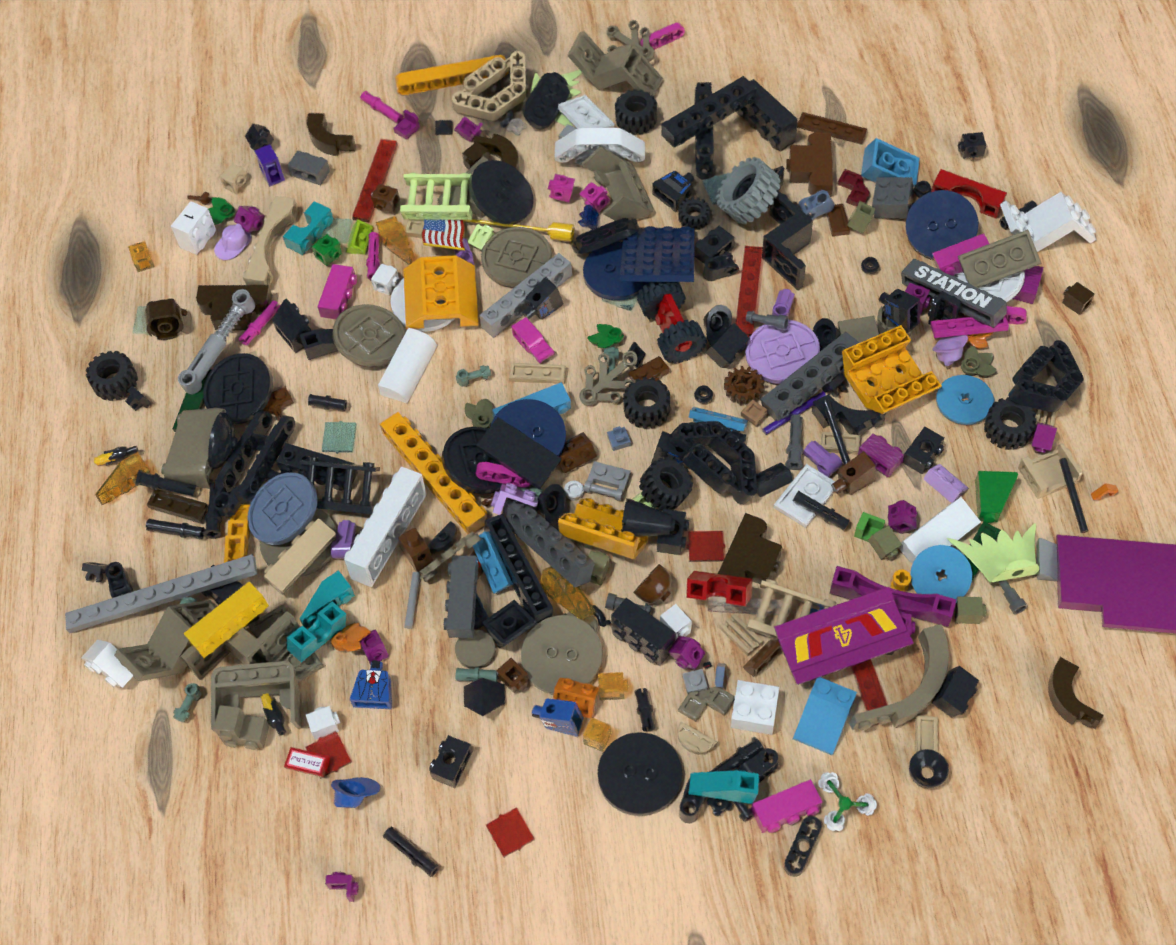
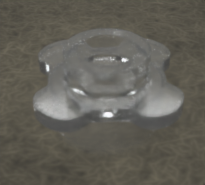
M515 118L510 121L507 131L513 132L515 135H521L522 130L526 129L527 125L521 119Z

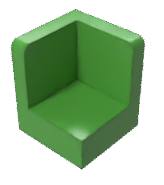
M863 512L856 526L854 537L869 542L868 539L874 533L884 528L885 520Z

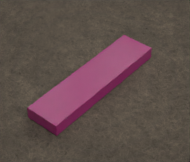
M1005 316L994 328L972 317L931 321L930 325L934 338L1008 331L1009 329Z

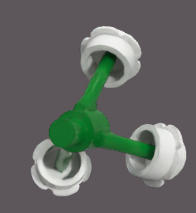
M825 772L821 775V779L818 781L819 787L823 788V791L834 792L839 799V810L831 811L824 817V823L829 830L841 831L844 828L845 818L842 813L850 809L851 806H856L861 814L867 816L874 813V809L877 808V802L871 794H865V796H860L857 801H851L850 798L843 797L839 792V780L836 773Z

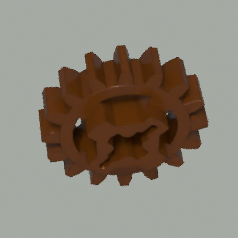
M741 366L740 370L734 368L733 373L728 372V377L724 378V390H726V396L731 395V401L737 399V404L744 401L746 405L748 400L751 401L753 399L755 401V397L760 399L761 393L764 392L765 381L762 380V374L757 375V369L751 371L750 366L747 369Z

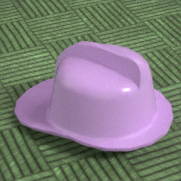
M239 223L226 227L222 232V238L215 246V255L221 260L235 258L250 243V233L244 231Z
M967 335L942 337L932 350L936 352L939 361L944 362L945 366H950L954 361L961 359L963 347L967 343L968 337Z

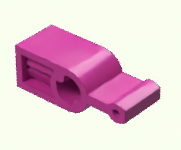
M527 317L511 326L514 338L528 353H531L536 358L537 362L540 363L554 354V350L545 342L542 334Z

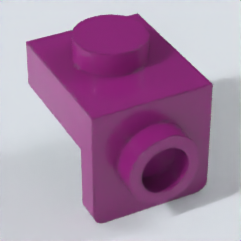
M464 116L454 131L471 142L475 136H479L482 133L480 128L483 123L480 122L477 126Z
M333 872L332 875H326L325 884L329 890L346 889L348 901L354 902V896L358 895L359 886L352 875H345L344 872Z

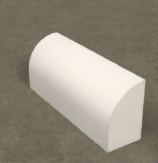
M412 328L407 329L378 384L382 396L408 404L437 347L436 342L429 335Z
M960 497L903 540L899 549L913 564L915 558L923 550L936 545L951 546L952 543L947 538L959 540L981 521L963 498Z

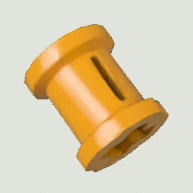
M903 569L895 571L890 585L891 588L906 592L911 581L910 573Z

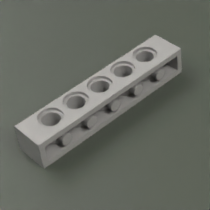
M560 253L555 255L479 315L481 328L493 338L523 315L522 311L528 307L526 296L543 278L547 277L556 287H559L572 276L571 262Z

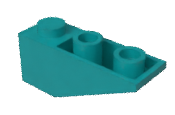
M339 570L320 583L299 618L305 628L312 626L317 620L318 612L332 601L337 606H340L341 604L348 603L355 596L352 587Z
M738 770L691 773L689 794L753 804L758 795L759 774Z

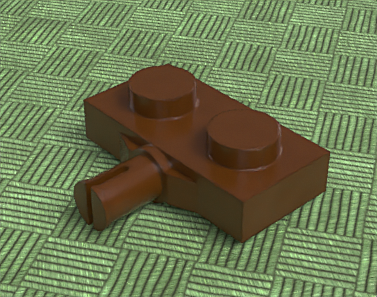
M658 356L630 371L628 374L634 383L638 378L643 380V377H647V379L652 377L655 378V381H658L662 376L669 373L670 369L663 359Z
M286 386L273 391L269 402L262 410L274 414L277 421L283 416L281 410L293 404Z

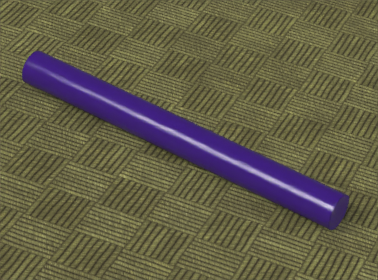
M820 392L794 409L787 417L779 421L775 420L762 428V431L765 435L790 421L792 415H799L812 407L813 401L826 396L825 392Z

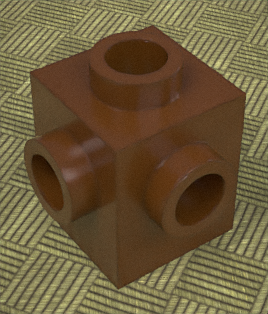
M378 184L376 190H373L371 195L374 208L394 213L400 201L398 189Z

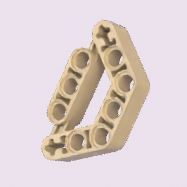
M515 51L505 61L500 57L493 58L467 76L464 80V89L460 92H455L452 96L453 109L461 114L495 121L520 104L526 98L525 55L521 51ZM510 71L511 84L490 99L477 96Z

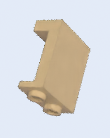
M1063 443L1059 444L1057 449L1032 460L1027 456L1020 461L1018 469L1037 499L1067 488L1059 460L1062 458H1067L1074 484L1080 481L1083 474L1082 468L1079 464H1076L1072 458L1071 451Z

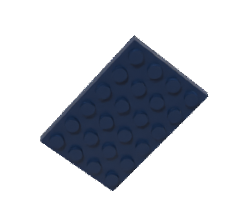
M654 226L639 228L636 233L623 239L620 281L694 282V228L687 226L681 228H673L671 226L655 228Z

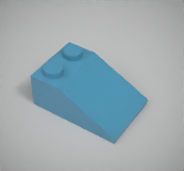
M875 138L864 149L861 176L873 182H876L877 177H912L914 187L917 183L920 158Z
M821 677L817 678L793 740L833 755L857 692Z

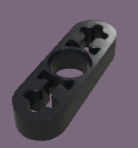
M808 816L803 820L786 857L784 870L789 876L797 877L802 874L820 834L822 825L815 816ZM812 822L815 824L814 828L816 829H813L810 837L806 836L807 825H810ZM799 841H805L808 843L809 849L802 852L798 850L796 844ZM797 855L800 857L797 865L800 868L792 870L789 863H793Z

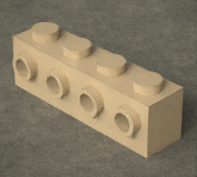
M319 518L315 522L312 520L306 526V532L302 536L298 535L292 541V547L289 550H283L278 556L279 560L274 565L270 564L264 571L265 581L281 595L294 584L336 539V533Z

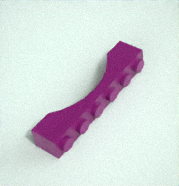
M837 566L831 583L830 594L852 600L886 588V586L864 577L857 571ZM890 588L899 611L911 614V617L949 627L957 599L939 594H916Z

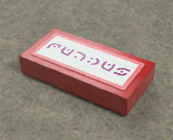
M290 747L284 767L324 778L330 757Z

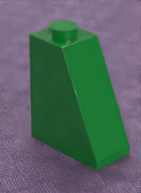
M978 471L975 479L977 518L980 521L987 523L998 522L1015 485L1018 472Z

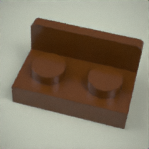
M584 432L565 441L564 448L559 456L562 458L559 465L563 473H567L597 457L591 441Z

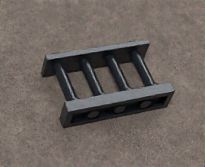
M307 456V459L300 460V464L308 465L307 479L313 485L315 482L316 466L327 467L325 494L322 496V499H317L316 508L363 514L373 513L375 505H371L370 501L372 472L380 471V467H375V463L363 462V465L319 461V457ZM335 468L346 469L344 493L341 501H334V497H332ZM353 470L364 471L363 492L360 503H353V499H351Z

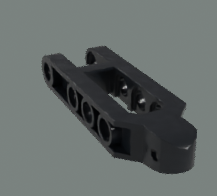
M697 82L695 104L712 94L711 82ZM713 126L695 136L696 176L702 180H707L713 175ZM706 169L708 172L703 173L701 170Z
M266 411L256 412L237 443L236 449L232 451L215 479L218 491L215 495L213 506L221 516L231 517L235 515L241 504L254 499L285 443H287L294 431L295 419L293 417L282 416L277 425H274L269 435L265 436L272 424V415ZM259 450L260 453L256 455V460L251 468L247 470V475L243 482L234 488L255 451Z

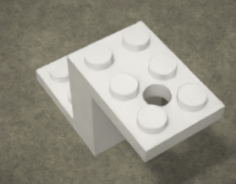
M1059 192L1026 213L1020 212L1014 204L1011 205L1007 201L1000 204L1011 233L1017 234L1029 230L1037 252L1074 230L1089 243L1097 240L1094 235L1096 230L1088 220L1090 219L1088 212L1085 209L1082 210L1077 202L1074 203L1069 195L1066 196L1062 192Z

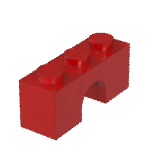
M693 571L687 578L686 598L707 600L711 596H721L726 598L727 604L746 606L752 598L753 579Z

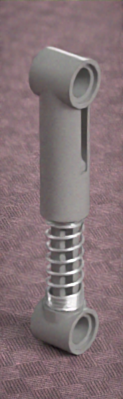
M241 289L233 294V304L229 314H226L224 322H221V326H218L219 329L209 336L188 369L179 374L178 382L186 393L196 394L201 390V381L225 347L226 337H229V333H232V328L235 329L234 325H237L240 317L254 310L255 302L247 290Z

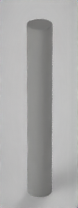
M419 572L412 573L404 625L406 629H412L420 579Z

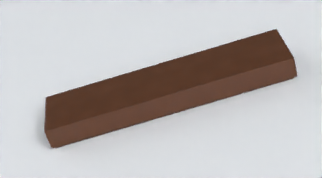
M802 112L797 123V128L811 132H831V137L860 145L863 144L867 134V128Z

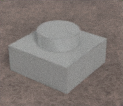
M702 669L682 673L687 695L689 692L707 690L708 687Z

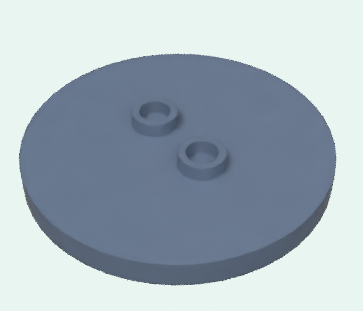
M292 472L277 475L267 481L257 491L248 510V526L253 536L265 544L280 545L300 535L311 522L316 511L317 492L314 485L305 476Z

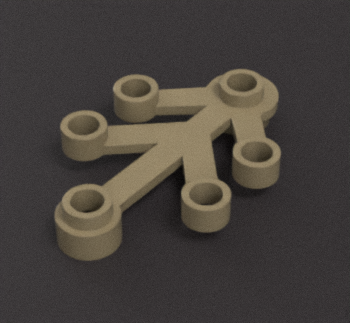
M631 20L628 24L631 30V39L623 35L617 26L611 25L607 28V36L610 40L618 39L626 45L633 43L649 62L653 60L655 51L650 46L649 37L651 32L647 27H643L640 30V35L643 38V47L639 45V24L636 20ZM611 45L608 48V53L624 46L616 47Z
M625 352L622 357L623 361L609 374H607V364L610 361L609 356L606 353L600 354L598 357L600 363L599 382L593 387V377L596 374L594 366L588 365L584 370L586 385L579 394L580 401L586 406H591L596 401H610L613 404H618L621 400L618 392H612L611 394L599 392L604 388L625 390V385L633 382L630 379L625 381L613 380L627 367H633L637 364L635 352ZM602 357H607L606 362H602L600 359ZM633 358V362L628 363L627 359ZM593 369L594 371L592 374H588L587 370ZM587 394L592 395L590 400L585 398ZM613 395H617L619 397L618 400L615 401L611 398Z
M473 531L455 544L457 547L455 550L452 547L441 555L442 560L436 559L420 571L422 575L419 578H423L425 582L438 573L436 568L465 545L470 549L481 540L479 535Z

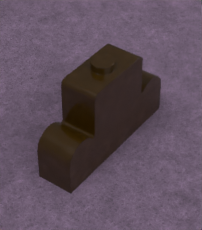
M198 285L196 301L204 315H211L210 319L214 329L218 330V326H221V322H224L226 314H229V310L232 307L233 294L241 289L247 290L255 302V308L251 313L240 317V321H237V325H234L235 329L232 328L231 330L244 331L248 329V325L251 323L252 313L255 312L261 315L271 304L272 293L269 285Z
M748 513L744 514L718 574L753 579V582L761 584L762 580H770L773 572H778L781 564L779 559L782 546L766 539L767 523L763 519Z

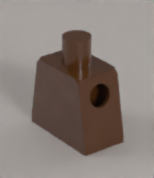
M864 451L838 470V480L831 484L832 489L836 494L846 490L849 495H852L875 482V464Z
M412 528L398 537L400 549L414 570L421 574L420 571L433 562L429 547L416 528ZM422 555L423 559L418 560V557Z

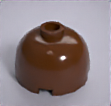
M658 564L636 588L634 594L646 603H656L660 599L665 601L671 594L669 591L672 585L670 573Z

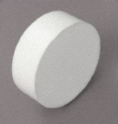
M570 481L564 487L566 497L569 500H579L584 494L583 485L578 481Z

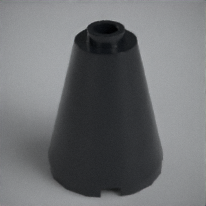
M626 498L621 532L629 531L637 537L669 535L670 531H674L675 520L668 513Z

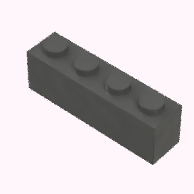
M452 556V563L448 564V575H451L450 581H447L446 587L449 599L445 600V611L448 612V616L444 618V630H447L449 638H473L478 578L477 557Z

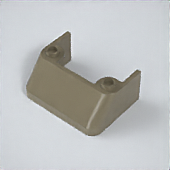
M600 146L581 163L583 167L593 171L594 179L598 184H603L607 187L613 203L602 212L603 215L614 221L622 218L631 220L632 218L639 219L648 216L654 211L635 167L628 160Z
M287 661L216 668L211 675V729L215 732L214 725L220 705L239 707L240 697L262 696L266 693L269 695L279 694L281 705L286 709H290L291 723L297 729H300L301 696L293 665Z

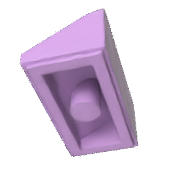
M941 464L930 468L924 477V480L951 503L968 490L965 484Z

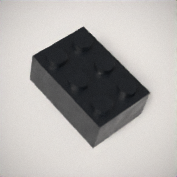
M626 597L611 614L613 635L618 640L626 641L635 652L639 651L644 654L650 663H656L661 666L670 655L668 651L675 642V632Z

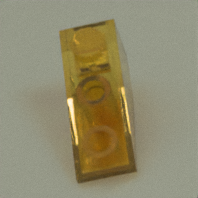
M396 216L376 222L383 246L408 265L413 263L414 253L412 248L407 246L409 241L407 235L402 233L404 232L402 222L398 223Z
M138 452L122 460L95 495L101 505L113 501L116 497L136 487L135 482L139 469L145 473H150Z
M552 566L542 571L540 584L547 596L580 620L595 614V609L579 586L574 587Z

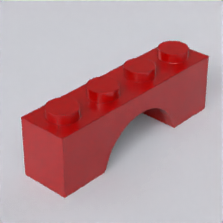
M940 169L931 192L940 190L952 191L962 196L970 197L979 205L980 213L996 219L1002 209L1000 204L1005 202L1007 192L943 169Z

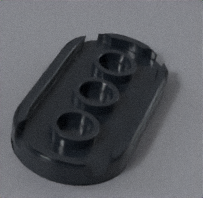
M545 73L539 79L523 105V116L528 124L534 128L544 129L552 124L560 111L558 109L559 104L566 102L569 97L568 83L559 73Z
M622 218L582 233L576 237L575 242H571L573 252L578 254L588 253L630 237L638 231V221L635 218L631 220Z

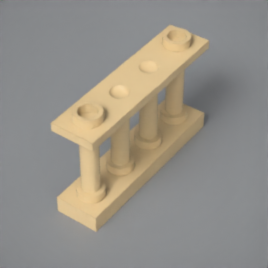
M762 580L759 587L765 589L757 617L754 620L749 619L746 630L778 640L774 626L785 623L792 599L804 602L800 617L809 615L812 605L826 609L835 606L837 602L830 599L823 601L778 586V583L773 580ZM774 592L785 597L776 624L770 626L765 624L766 621L764 619Z

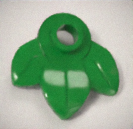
M212 198L213 207L208 208L214 225L220 224L225 219H230L235 215V208L227 203L226 199Z
M597 324L598 333L587 337L592 344H598V348H608L613 344L621 342L624 339V334L620 328L607 324Z

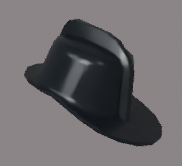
M716 305L704 316L703 325L706 329V336L710 345L732 324V314L727 306Z
M827 318L819 319L813 327V332L819 341L820 351L841 335L839 329Z
M552 484L541 491L537 506L540 512L544 514L545 520L559 531V518L569 512L563 487L559 484Z

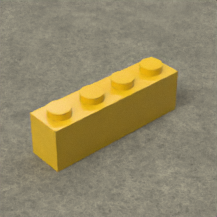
M249 581L183 634L198 653L205 658L256 616L263 613L269 605L263 595Z

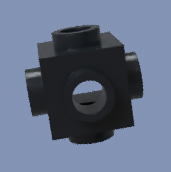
M252 123L245 134L246 140L254 151L269 144L271 145L274 141L270 131L266 126Z
M983 132L962 134L961 141L958 142V151L962 153L963 159L984 156L986 142Z

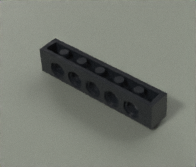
M740 77L662 123L661 136L673 148L684 144L690 138L697 136L705 129L711 128L717 122L724 120L727 116L738 112L744 106L756 100V87L746 77Z
M503 513L486 519L484 532L490 533L512 581V586L525 611L537 624L544 619L552 617L553 607Z

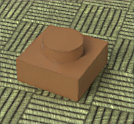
M753 399L741 411V416L755 426L767 414V409Z

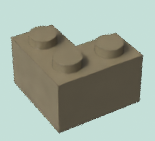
M222 705L219 706L214 730L224 745L228 747L240 745L251 750L264 748L269 724L265 717L244 715L240 707Z

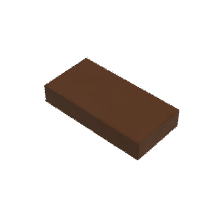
M834 204V208L826 213L832 237L849 235L850 229L847 226L848 221L844 205Z

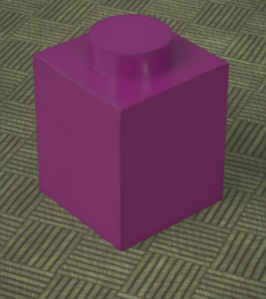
M1037 422L1031 441V446H1034V450L1044 453L1046 450L1051 451L1057 427Z

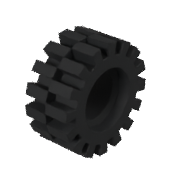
M691 197V200L686 198L685 202L682 201L681 205H679V223L681 222L682 226L696 227L697 230H700V226L704 228L710 219L709 204L705 203L704 199L700 201L699 197L694 200V197ZM697 211L700 215L691 216L687 213Z

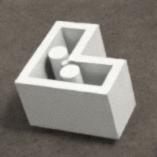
M97 639L81 657L86 662L84 666L91 672L95 671L97 674H104L106 676L104 680L112 687L119 686L123 688L133 675L114 656L117 649L110 642Z

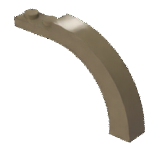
M942 624L925 628L918 636L925 662L923 678L918 689L897 703L853 715L849 722L852 730H866L873 724L879 723V725H884L890 721L896 727L915 718L930 704L944 681L948 667V643Z

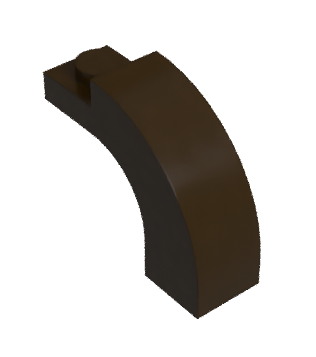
M308 113L307 128L310 139L319 151L332 156H338V151L355 152L356 144L353 135L331 134L326 131L328 124L325 113Z
M493 134L492 138L475 136L474 143L477 141L487 148L489 155L498 157L502 162L510 164L519 171L518 153L510 140L498 134Z
M1060 657L1049 678L1048 692L1050 701L1057 713L1069 724L1073 725L1075 720L1078 719L1084 726L1096 729L1104 715L1077 699L1072 689V681L1079 667Z

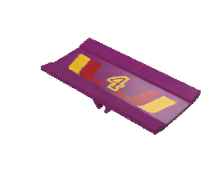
M890 587L774 626L778 641L797 685L914 644L894 601Z

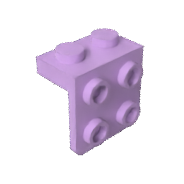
M502 484L500 491H495L492 499L493 513L501 514L507 497L537 507L538 496H535L536 493L531 490H519L514 484Z

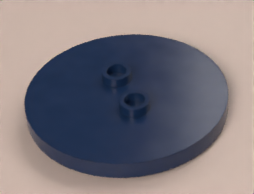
M940 190L923 195L912 205L906 218L905 228L908 241L915 251L928 259L934 260L932 253L976 237L979 223L976 210L965 197L952 191Z
M615 242L592 251L584 262V281L587 287L601 298L617 301L631 299L639 294L640 289H644L643 286L645 284H650L649 282L620 281L623 242Z
M523 399L504 406L495 415L491 425L499 417L557 456H560L566 441V429L560 414L550 405L538 400Z

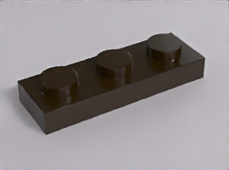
M159 489L153 491L147 503L150 509L201 523L208 509L207 503Z

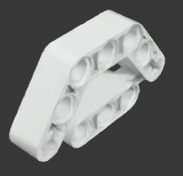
M578 128L555 142V161L564 163L575 159L576 164L581 165L585 159L602 146L624 159L642 162L645 160V142L620 128Z

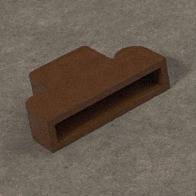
M831 132L811 133L808 136L807 145L790 146L789 159H786V169H789L790 183H809L808 192L810 195L825 190L832 197Z

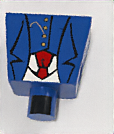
M371 661L370 670H360L358 672L350 696L353 708L392 710L391 678L388 671H382L383 663L381 661Z
M547 698L543 706L534 705L532 710V717L541 719L545 728L575 737L579 736L584 717L576 702Z

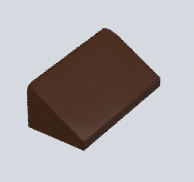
M769 640L743 668L751 676H756L781 651L779 641Z

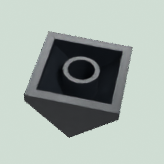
M515 600L482 622L498 648L506 646L537 624Z

